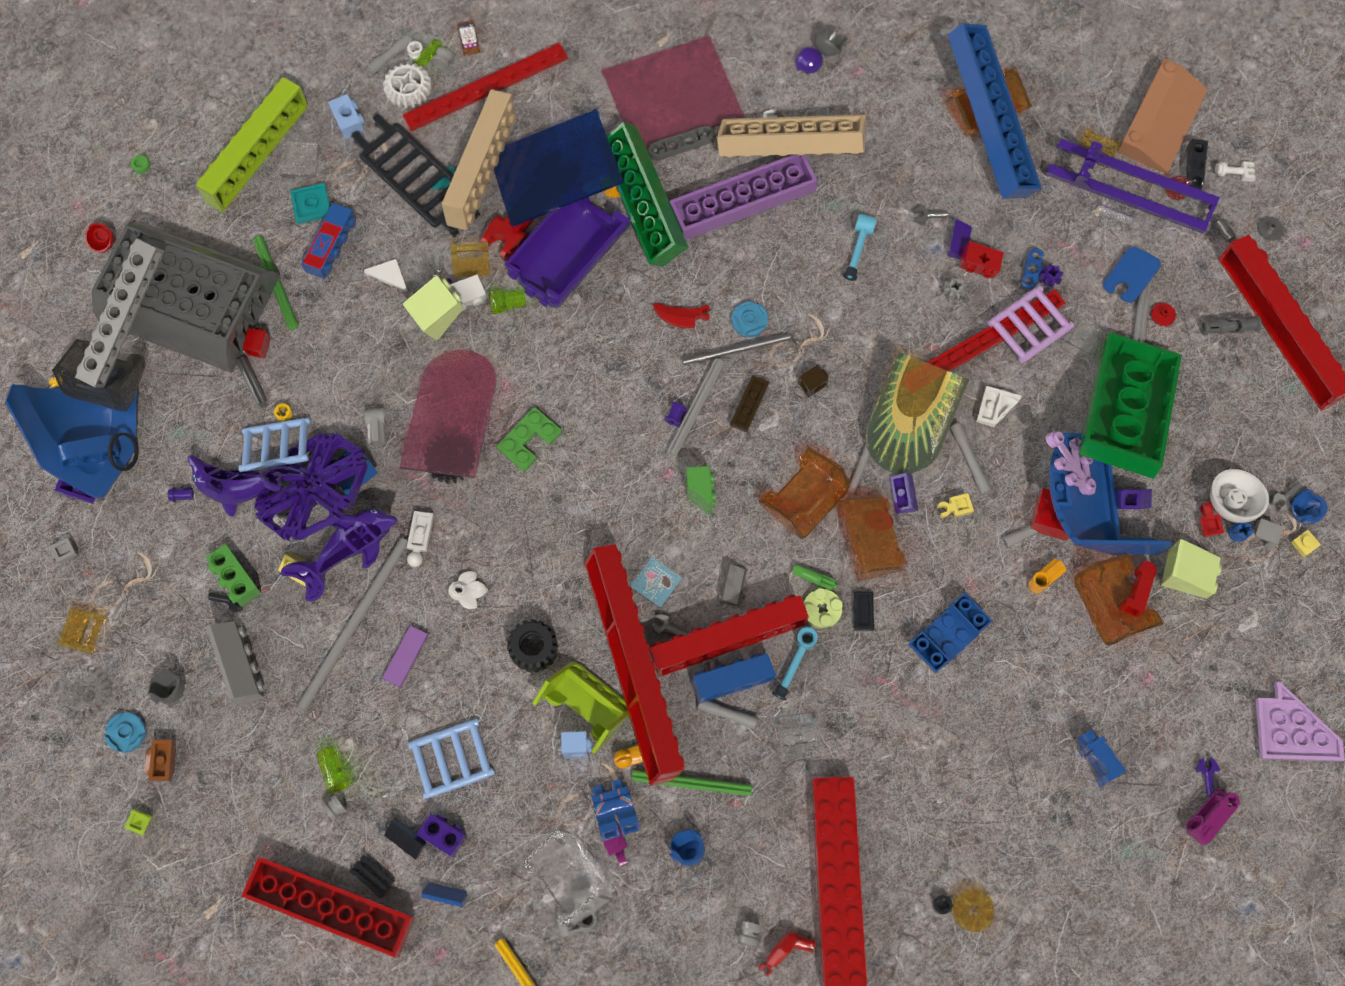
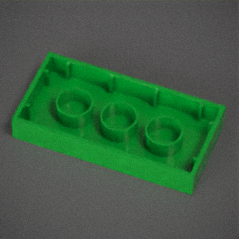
M1108 332L1099 355L1078 455L1155 479L1164 462L1182 355Z

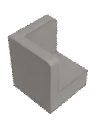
M1261 518L1254 524V527L1257 528L1255 537L1265 540L1264 547L1272 549L1278 545L1284 527Z

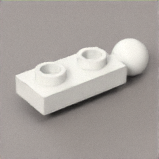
M414 511L407 543V549L413 550L407 557V562L412 567L421 565L423 557L420 551L427 552L434 519L433 513Z

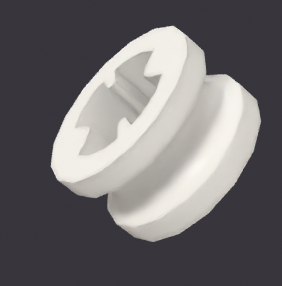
M412 41L407 45L410 58L420 59L423 56L424 50L420 42Z

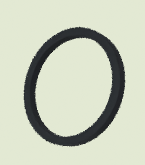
M118 433L112 437L108 446L109 461L119 471L132 469L138 459L137 442L128 433ZM122 435L128 437L134 446L133 461L126 468L119 467L112 456L113 444Z

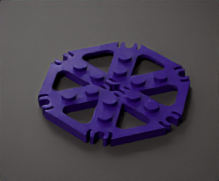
M332 432L330 437L323 433L307 440L306 453L314 449L307 469H304L297 463L283 465L284 467H291L305 474L303 480L288 481L292 485L271 496L272 490L268 488L257 496L254 506L258 511L256 518L283 540L289 541L290 537L295 541L298 539L302 540L339 521L340 519L337 515L343 518L342 510L345 508L351 509L348 503L354 505L368 464L364 460L366 458L365 453L338 433L335 435ZM299 445L289 449L287 457L298 455ZM344 448L351 453L349 456L330 465L336 449ZM352 475L356 476L351 491L346 496L340 495L330 487ZM315 502L329 511L326 519L310 527L306 526ZM291 507L283 527L273 522V517L277 513Z

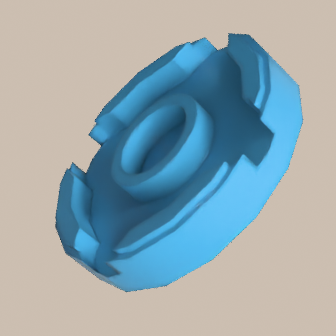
M751 301L743 302L736 306L732 313V326L743 337H757L767 328V311L760 304Z
M118 713L106 724L105 741L109 747L117 752L127 753L134 751L145 740L147 733L146 724L142 718L134 713Z

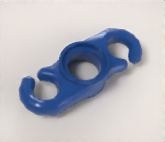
M1033 248L1028 252L1022 278L1024 280L1029 278L1033 283L1028 285L1022 280L1021 284L1026 289H1033L1038 284L1043 258L1035 259L1033 254L1038 253L1041 257H1044L1041 249ZM1034 265L1038 271L1030 272L1028 266Z

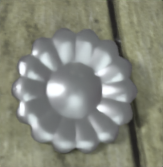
M1266 217L1258 224V231L1260 236L1271 241L1281 237L1284 227L1277 218Z

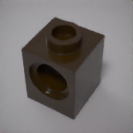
M816 365L799 376L798 384L809 398L827 386L829 376L824 369Z

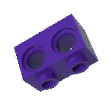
M430 813L416 835L454 858L467 838L463 834L465 830L456 824L453 827L446 824L448 819L439 813L436 816ZM438 823L439 831L431 834L430 826ZM450 834H455L457 837L453 845L447 844V837Z

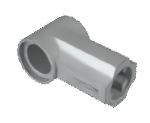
M385 408L365 410L369 446L379 447L384 445L385 425L387 423Z

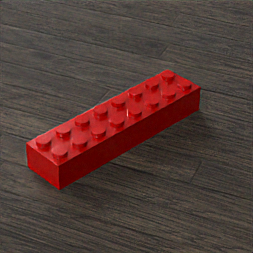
M794 594L789 595L782 602L776 603V601L767 603L765 608L759 610L758 608H752L746 611L747 614L739 616V614L730 616L728 621L722 623L715 621L709 624L708 628L702 629L699 627L691 630V634L685 636L679 634L672 637L671 641L654 643L653 647L650 648V656L655 663L658 678L806 626L809 615L801 595L796 597Z
M259 856L241 895L245 899L394 958L400 957L415 920L413 916Z

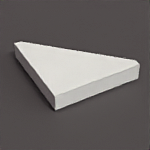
M396 259L364 270L367 276H372L381 282L407 291Z

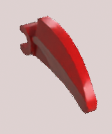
M660 303L653 305V309L659 318L669 325L678 328H695L696 320H710V314L703 313L710 312V306L708 305L699 308L671 307Z

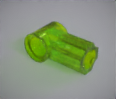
M496 290L488 294L490 310L493 314L505 313L507 309L526 307L524 290L506 293Z

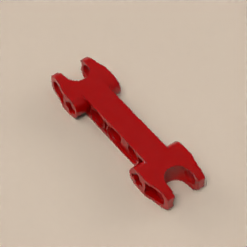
M559 151L554 152L539 165L535 171V177L539 180L505 219L500 215L496 216L482 236L481 245L485 248L495 241L506 243L500 253L503 261H507L528 238V234L525 233L526 229L557 193L565 196L575 185L581 173V166L574 164L569 170H559L557 167L562 160V153Z

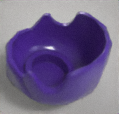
M806 47L797 54L794 64L798 71L802 70L806 74L816 73L822 67L823 56L817 49Z

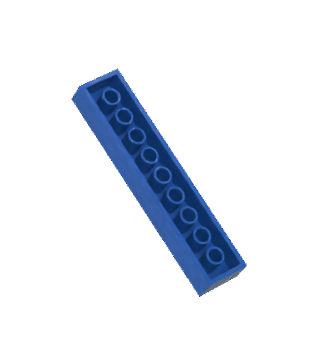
M962 23L947 35L999 187V192L1002 199L1027 198L1041 190L1042 187L987 25Z

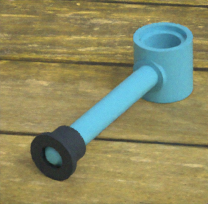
M862 213L859 214L855 231L859 232L858 240L850 266L843 273V277L847 280H857L856 274L858 270L856 268L866 235H873L877 221L876 217Z
M805 627L798 633L797 644L799 647L781 685H778L775 692H772L779 699L787 700L786 695L789 691L787 688L805 651L814 648L818 636L813 628ZM808 634L812 637L813 641L805 643L802 640V636Z

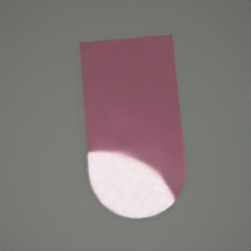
M456 350L438 356L427 366L418 392L400 469L475 478L496 388L495 371L486 358L472 351Z

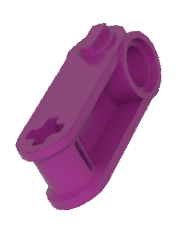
M1222 789L1215 790L1196 814L1187 822L1186 830L1188 835L1193 837L1200 845L1210 843L1239 807V796L1236 793H1227Z

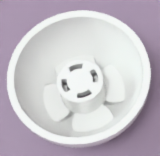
M1238 469L1225 470L1215 477L1210 488V500L1213 508L1221 517L1235 523L1250 522L1259 518L1268 508L1269 496L1265 486L1258 478L1246 471Z

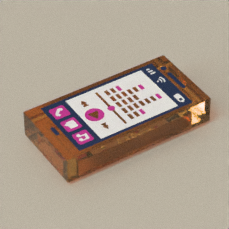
M474 20L457 23L463 55L481 53Z

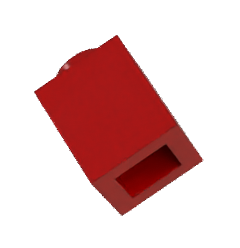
M248 328L242 349L247 356L265 359L271 338L266 330L262 328Z

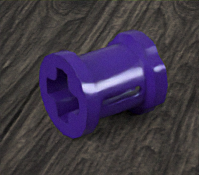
M672 402V408L664 420L672 426L679 427L680 419L683 413H686L687 408L680 403Z

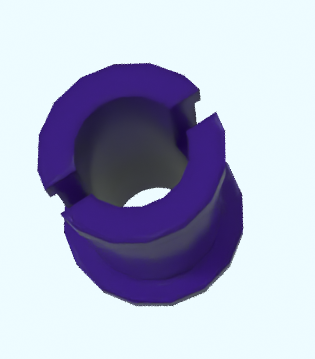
M172 487V489H168L169 501L176 502V500L194 499L193 488L176 489Z

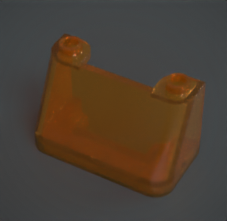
M810 447L799 456L800 470L777 494L773 491H768L759 500L760 505L800 539L806 538L847 494L850 487L843 467Z
M883 496L840 500L837 507L838 516L843 518L842 524L845 525L853 552V562L856 564L857 569L855 571L857 582L902 571L904 564H906V557L900 551L888 511L890 510L889 501L884 499Z
M1129 553L1096 562L1079 572L1074 578L1075 586L1103 643L1108 646L1163 625L1159 614L1153 609L1144 611L1138 617L1119 610L1121 602L1130 596L1132 589L1127 578L1134 570V564Z

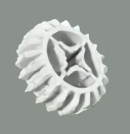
M409 62L407 65L401 63L400 67L394 65V70L389 69V74L385 75L383 83L384 92L393 105L397 104L399 108L404 105L406 109L409 105L413 108L415 104L421 106V100L426 101V96H430L429 90L432 88L428 72L422 66L418 67L416 63L411 66ZM415 78L421 81V83L418 84L417 81H415ZM398 87L400 92H397L394 88Z

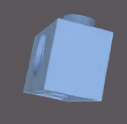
M348 94L328 102L344 139L351 137L356 131L358 133L364 131L362 126L365 123L361 113H356L358 107L354 99L350 100Z
M586 731L561 732V746L564 759L589 758L588 752L592 751L591 737L587 736Z

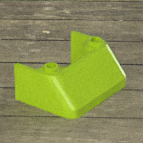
M570 662L547 679L532 702L534 706L543 699H546L553 706H560L565 703L593 725L594 728L591 731V735L597 742L591 751L593 754L608 743L629 717L625 700L577 662Z

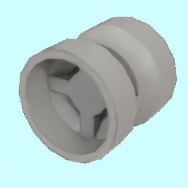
M743 921L741 926L743 932L739 936L738 942L758 947V935L762 932L763 926Z

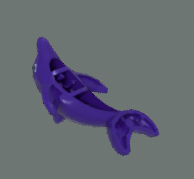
M188 456V463L192 468V480L198 490L206 497L220 502L224 511L231 517H234L238 504L252 500L266 488L275 492L281 490L282 484L280 480L301 481L305 477V474L300 470L284 466L270 468L263 473L256 471L239 472V470L226 471L204 462L197 456Z
M379 508L362 510L354 515H344L343 518L337 516L340 520L329 525L337 529L326 542L316 562H292L285 565L281 569L280 574L304 581L307 590L306 601L312 602L317 600L324 592L325 573L336 565L362 553L363 568L371 566L379 554V542L390 531L391 527L397 523L398 519L391 516L384 509Z

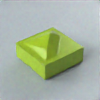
M133 808L124 828L143 836L153 815Z

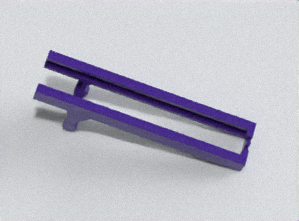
M1060 139L1057 149L1084 158V162L1079 174L1050 164L1046 176L1203 234L1206 232L1220 197L1107 156L1101 151L1103 145L1099 142L1093 141L1089 148H1085ZM1095 163L1208 204L1209 213H1207L1206 220H1200L1090 179L1091 174L1088 170L1093 169Z

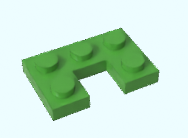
M534 407L496 446V449L525 473L537 460V457L524 446L535 435L539 436L550 446L563 432Z

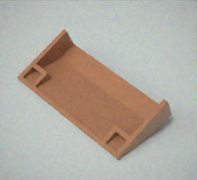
M1164 58L1118 153L1167 174L1208 89L1181 65Z

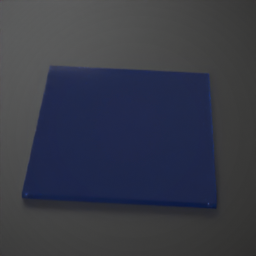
M597 109L505 145L503 152L499 154L498 165L494 166L493 169L512 227L624 183Z

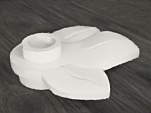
M474 571L461 574L458 581L453 582L448 589L449 596L459 601L467 609H476V599L482 597L488 591L483 583L476 581L477 573ZM455 588H461L462 592L457 593Z

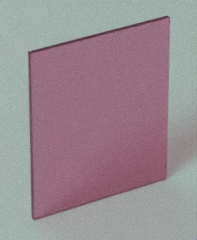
M710 36L602 70V75L622 122L637 126L646 149L654 142L703 126H710L711 128L719 126L723 119L744 118V114Z

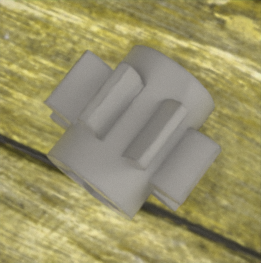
M952 277L950 283L945 282L943 294H947L948 300L956 299L958 301L960 296H965L966 291L964 289L967 284H963L962 278L954 279Z

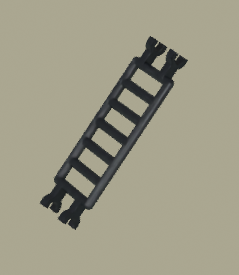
M376 114L373 120L376 122L375 126L384 132L383 135L371 145L357 131L351 135L354 139L353 142L363 150L359 154V158L433 228L441 224L455 238L459 234L458 228L447 226L444 212L435 219L428 214L429 211L444 199L450 185L423 208L416 202L441 179L446 177L451 182L454 175L400 124L390 127L379 114ZM396 132L403 137L401 141L376 162L368 157ZM410 143L415 150L386 174L380 167ZM420 154L424 156L427 161L399 185L392 179ZM431 166L440 171L413 195L409 196L404 191ZM476 209L475 219H477L481 215L478 212L479 209Z

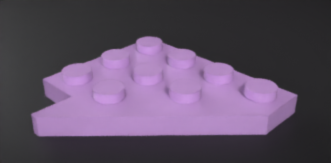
M1281 682L1274 683L1275 698L1255 699L1260 759L1345 761L1343 740Z

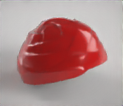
M103 223L90 225L85 233L87 246L97 253L107 252L112 248L115 241L113 231Z

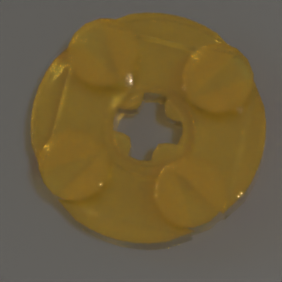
M965 890L958 894L953 901L951 909L953 918L957 925L965 931H983L994 920V904L991 898L983 891ZM976 905L978 907L976 910L978 915L975 916L973 914L970 916L968 907Z

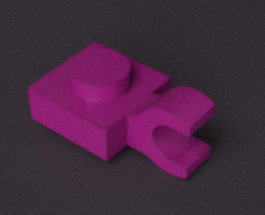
M618 828L620 836L603 841L608 855L615 854L620 867L628 864L622 851L628 847L620 828Z

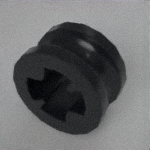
M946 895L937 896L932 903L934 911L941 915L949 913L953 905L951 899ZM944 899L948 907L943 908L941 911L939 910L940 906L937 907V902H941Z

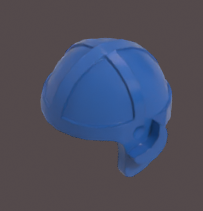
M1303 490L1292 502V516L1303 525L1315 524L1325 517L1327 503L1322 497L1314 494L1313 490Z
M688 829L676 833L672 838L669 848L671 851L669 856L672 860H678L684 866L700 863L705 853V844L701 840V833L696 829Z

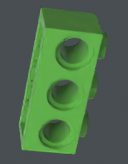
M226 544L206 556L209 562L207 567L213 575L215 573L218 574L220 578L217 581L223 589L227 587L230 591L227 595L233 604L237 602L243 607L261 594ZM225 559L223 564L218 565L221 560ZM231 574H235L234 578L228 579ZM246 588L244 593L238 594L241 589Z

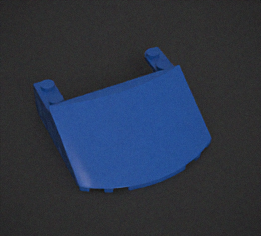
M1063 433V443L1071 455L1069 441L1076 437L1081 440L1082 433ZM1058 447L1054 448L1049 468L1051 500L1061 526L1075 545L1118 557L1121 554L1159 555L1171 546V541H1156L1153 538L1121 537L1112 465L1093 459V462L1089 464L1090 477L1096 483V490L1092 495H1084L1077 486L1067 485L1065 476L1072 472L1056 469L1054 461L1064 456Z

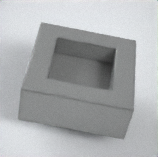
M68 537L50 546L59 564L78 555L71 539Z

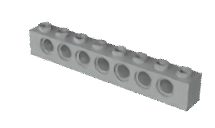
M137 238L132 243L130 254L123 263L122 272L115 281V288L112 294L107 299V306L100 315V322L92 333V340L85 349V356L82 363L77 367L75 378L93 387H105L165 250ZM143 257V263L140 265L139 261ZM135 274V281L132 282V277ZM127 292L128 296L125 300L124 295ZM119 309L120 315L117 317V311ZM110 327H112V333H111V334L109 333ZM95 361L97 362L96 368H94Z

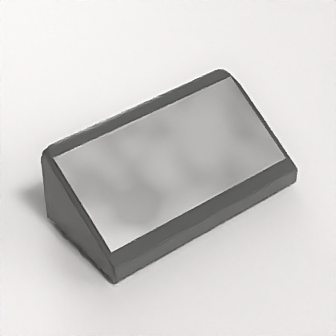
M728 563L720 603L739 607L747 569Z

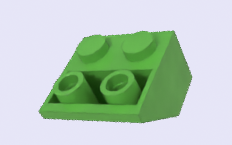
M710 466L687 467V498L707 514H712V508H715L716 502L715 491H711L714 490V472H710Z

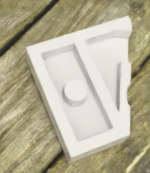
M986 386L976 422L995 427L1020 401L1022 396Z

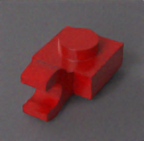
M1211 502L1200 505L1199 508L1203 517H1200L1198 520L1203 538L1223 534L1224 529L1220 515L1213 514Z

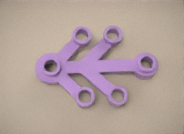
M1060 431L1048 433L1046 435L1047 444L1051 448L1058 447L1064 456L1054 461L1056 469L1072 472L1065 476L1067 485L1077 486L1084 495L1094 494L1096 483L1090 477L1089 464L1093 462V459L1082 455L1079 458L1080 438L1076 437L1069 441L1071 455L1063 443L1064 436Z

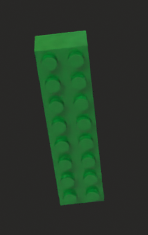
M622 122L602 139L599 145L649 264L664 267L689 247L637 126Z

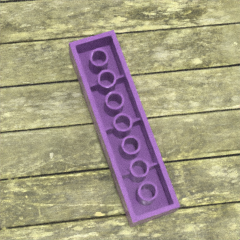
M794 154L675 198L669 202L685 240L816 192L818 181L806 156Z

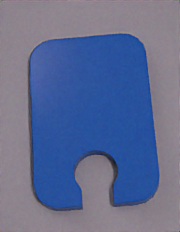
M1131 247L1106 278L1103 288L1106 292L1113 294L1116 286L1124 283L1129 289L1122 294L1120 299L1127 303L1135 302L1160 269L1161 261L1137 247Z

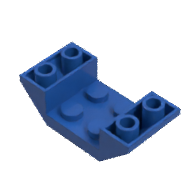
M964 592L942 615L924 631L920 632L908 645L936 674L971 643L993 620Z

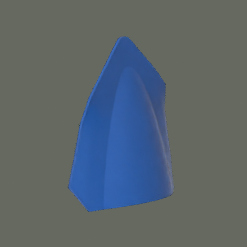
M122 367L112 369L104 388L93 387L85 382L60 388H36L12 384L9 388L5 404L40 468L94 498L104 497L122 472L115 469L109 461L108 446L112 437L118 433H128L135 440L137 439L138 380ZM122 435L113 444L112 456L119 467L125 468L134 454V446L128 437Z

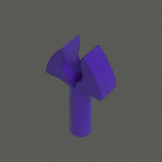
M1203 757L1196 766V772H1201L1204 775L1206 795L1210 797L1215 791L1213 774L1214 772H1219L1220 768L1211 757L1209 758L1210 768L1207 769L1204 765L1205 760Z

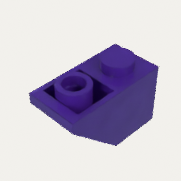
M1115 489L1117 509L1151 508L1152 489Z

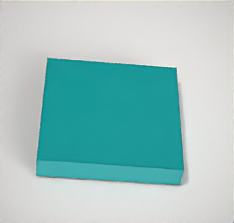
M325 182L290 190L297 225L325 218L331 207Z

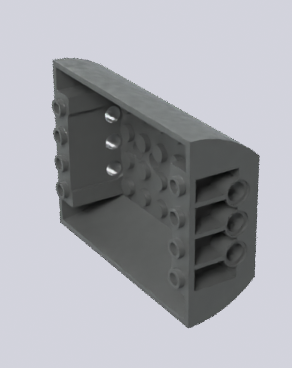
M141 222L127 224L92 288V306L97 320L100 322V315L107 306V299L115 288V281L122 272L123 263L130 254L132 243L135 242L136 238L144 240L165 251L128 334L232 373L237 364L236 360L240 358L243 352L242 348L248 328H255L280 276L268 269ZM143 257L139 261L140 265L143 263ZM135 274L132 277V282L135 281ZM159 274H165L163 280L156 281ZM192 287H198V291L196 293L190 294V289ZM127 292L124 295L125 300L128 296ZM215 293L214 299H206L208 294ZM119 309L117 311V317L120 315Z

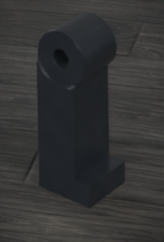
M1191 139L1186 147V185L1202 190L1205 178L1208 140Z

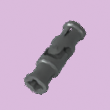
M1259 315L1251 318H1245L1244 316L1229 317L1226 320L1224 318L1209 321L1202 319L1200 329L1202 335H1208V333H1244L1248 330L1259 332L1262 328V320Z

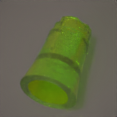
M334 746L326 747L316 753L317 763L325 782L327 794L340 792L353 784L354 781L347 772L339 754L336 753Z

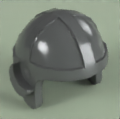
M831 24L823 27L818 32L816 38L818 51L824 56H834L841 53L842 47H845V43L848 40V37L836 34L835 28Z
M163 668L150 681L147 693L151 696L149 699L155 703L160 701L166 705L175 703L183 696V680L176 675L175 670Z

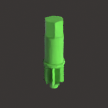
M799 564L795 565L792 574L830 591L837 589L839 585L835 583V579Z

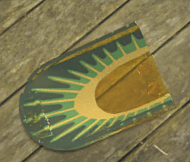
M897 351L867 427V447L874 461L883 469L894 474L906 472L913 474L928 467L939 454L969 379Z

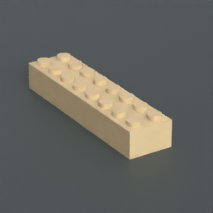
M490 90L442 202L447 226L468 230L470 224L474 222L476 209L480 208L481 197L487 191V183L492 179L494 166L498 165L499 154L503 152L505 140L510 136L511 126L516 122V114H514L515 104L512 102L511 94Z
M866 115L723 119L717 135L719 156L858 154L864 152L867 136Z

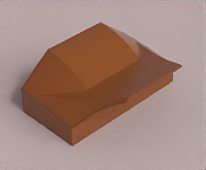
M152 740L151 748L146 751L144 774L149 776L148 781L172 780L176 760L174 740Z

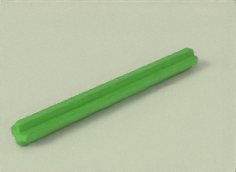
M261 235L254 237L253 242L263 267L277 273L264 238ZM279 278L273 292L288 329L294 330L298 328V323Z
M633 770L632 781L649 783L646 771ZM680 775L673 781L659 784L746 796L752 794L751 784Z

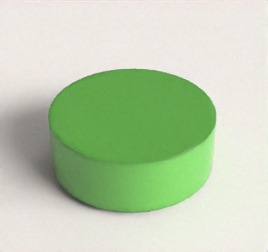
M137 155L131 160V167L138 174H144L150 169L151 164L144 155Z

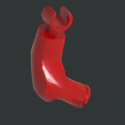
M789 931L767 956L768 962L759 964L758 970L761 971L763 967L767 966L768 971L764 976H770L772 973L771 967L774 966L776 968L795 948L813 953L816 940L798 936L796 931Z

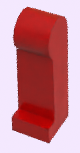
M1144 561L1135 568L1134 574L1136 578L1130 596L1121 602L1119 610L1134 617L1144 613L1157 571L1156 566L1152 562Z

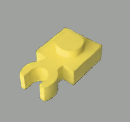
M968 493L950 497L949 504L947 502H940L937 505V508L943 507L946 509V512L940 514V518H945L950 513H953L955 518L974 512Z

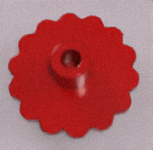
M1159 303L1151 309L1150 315L1152 320L1161 327L1172 325L1176 320L1177 314L1172 305Z

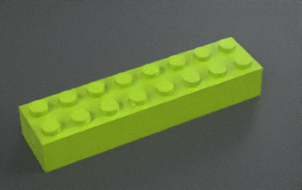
M282 77L275 84L274 89L269 95L265 96L261 105L253 111L248 121L243 123L239 132L231 138L226 148L221 150L218 158L209 165L208 170L196 183V187L206 203L223 213L307 109L308 104L300 86Z

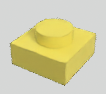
M1309 530L1291 542L1303 557L1321 545Z

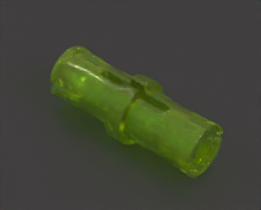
M436 38L433 39L429 46L421 51L420 56L413 64L416 63L418 67L422 66L424 68L429 61H432L436 50L439 47H443L442 43L438 39L436 40Z

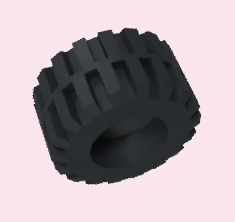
M531 619V622L524 620L522 625L518 623L515 626L516 629L511 630V636L507 639V650L512 661L521 670L525 669L526 672L530 673L531 671L539 672V669H547L546 666H551L553 659L557 657L558 641L554 631L551 630L548 624L545 625L540 620L539 622H536L535 619ZM532 636L542 638L544 648L539 654L528 656L522 652V644L527 638Z

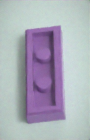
M410 626L382 679L401 688L428 634Z

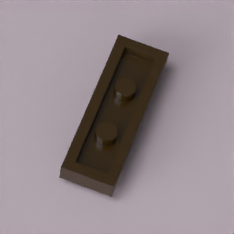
M752 375L731 420V427L748 433L767 391L769 381Z

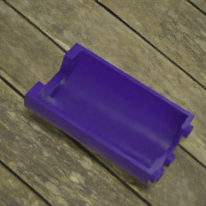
M573 186L504 264L508 270L507 275L511 279L516 280L525 289V293L530 298H537L545 307L549 305L559 308L630 227L631 221L618 211H615L610 216L591 204L588 193Z

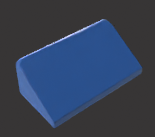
M428 883L421 897L464 907L467 892Z

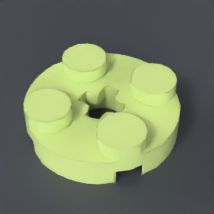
M819 588L811 592L804 601L809 615L807 622L815 628L832 627L839 621L842 615V602L830 590ZM824 604L828 612L823 611L821 614L818 612L819 607L817 606Z

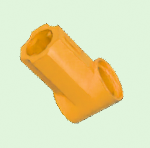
M1053 559L1029 580L1028 587L1030 591L1036 594L1042 593L1067 571L1065 565L1060 560ZM1036 579L1040 580L1043 586L1038 585Z

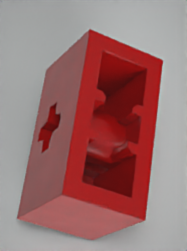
M969 241L963 248L959 268L969 273L980 274L984 278L993 279L1000 272L1004 252Z

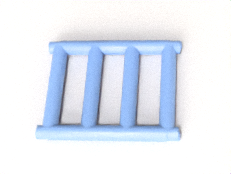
M301 418L242 429L244 445L242 465H239L238 468L239 472L309 461L306 449L308 425L311 424V419ZM300 426L298 455L287 457L289 428ZM281 430L280 457L269 460L271 431ZM263 433L261 461L250 463L252 434Z
M478 719L461 723L407 743L415 757L425 791L423 792L424 799L495 775L493 768H490L477 727L479 726ZM469 729L483 770L472 775L458 734ZM451 736L463 778L455 781L451 780L439 741ZM432 743L444 785L432 788L420 746Z

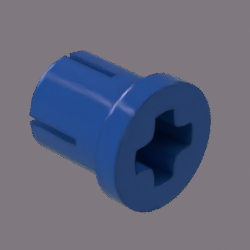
M1247 522L1235 523L1229 528V536L1235 542H1243L1253 533L1252 526Z

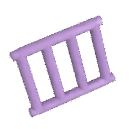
M1040 285L987 322L990 327L993 326L1019 356L1018 360L1021 364L1035 356L1075 326L1073 322H1068L1046 297ZM1037 297L1062 327L1054 332L1030 305L1029 301ZM1022 306L1048 337L1039 342L1014 311ZM1007 316L1032 344L1033 348L1026 353L1000 323Z

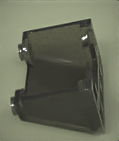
M76 339L52 369L60 390L70 398L118 411H127L133 402L146 366L144 357L139 354H130L127 357V361L117 359L105 387H93L75 378L77 367L82 363L85 349L90 344L89 341ZM95 361V363H94V368L97 367V362H96V361Z

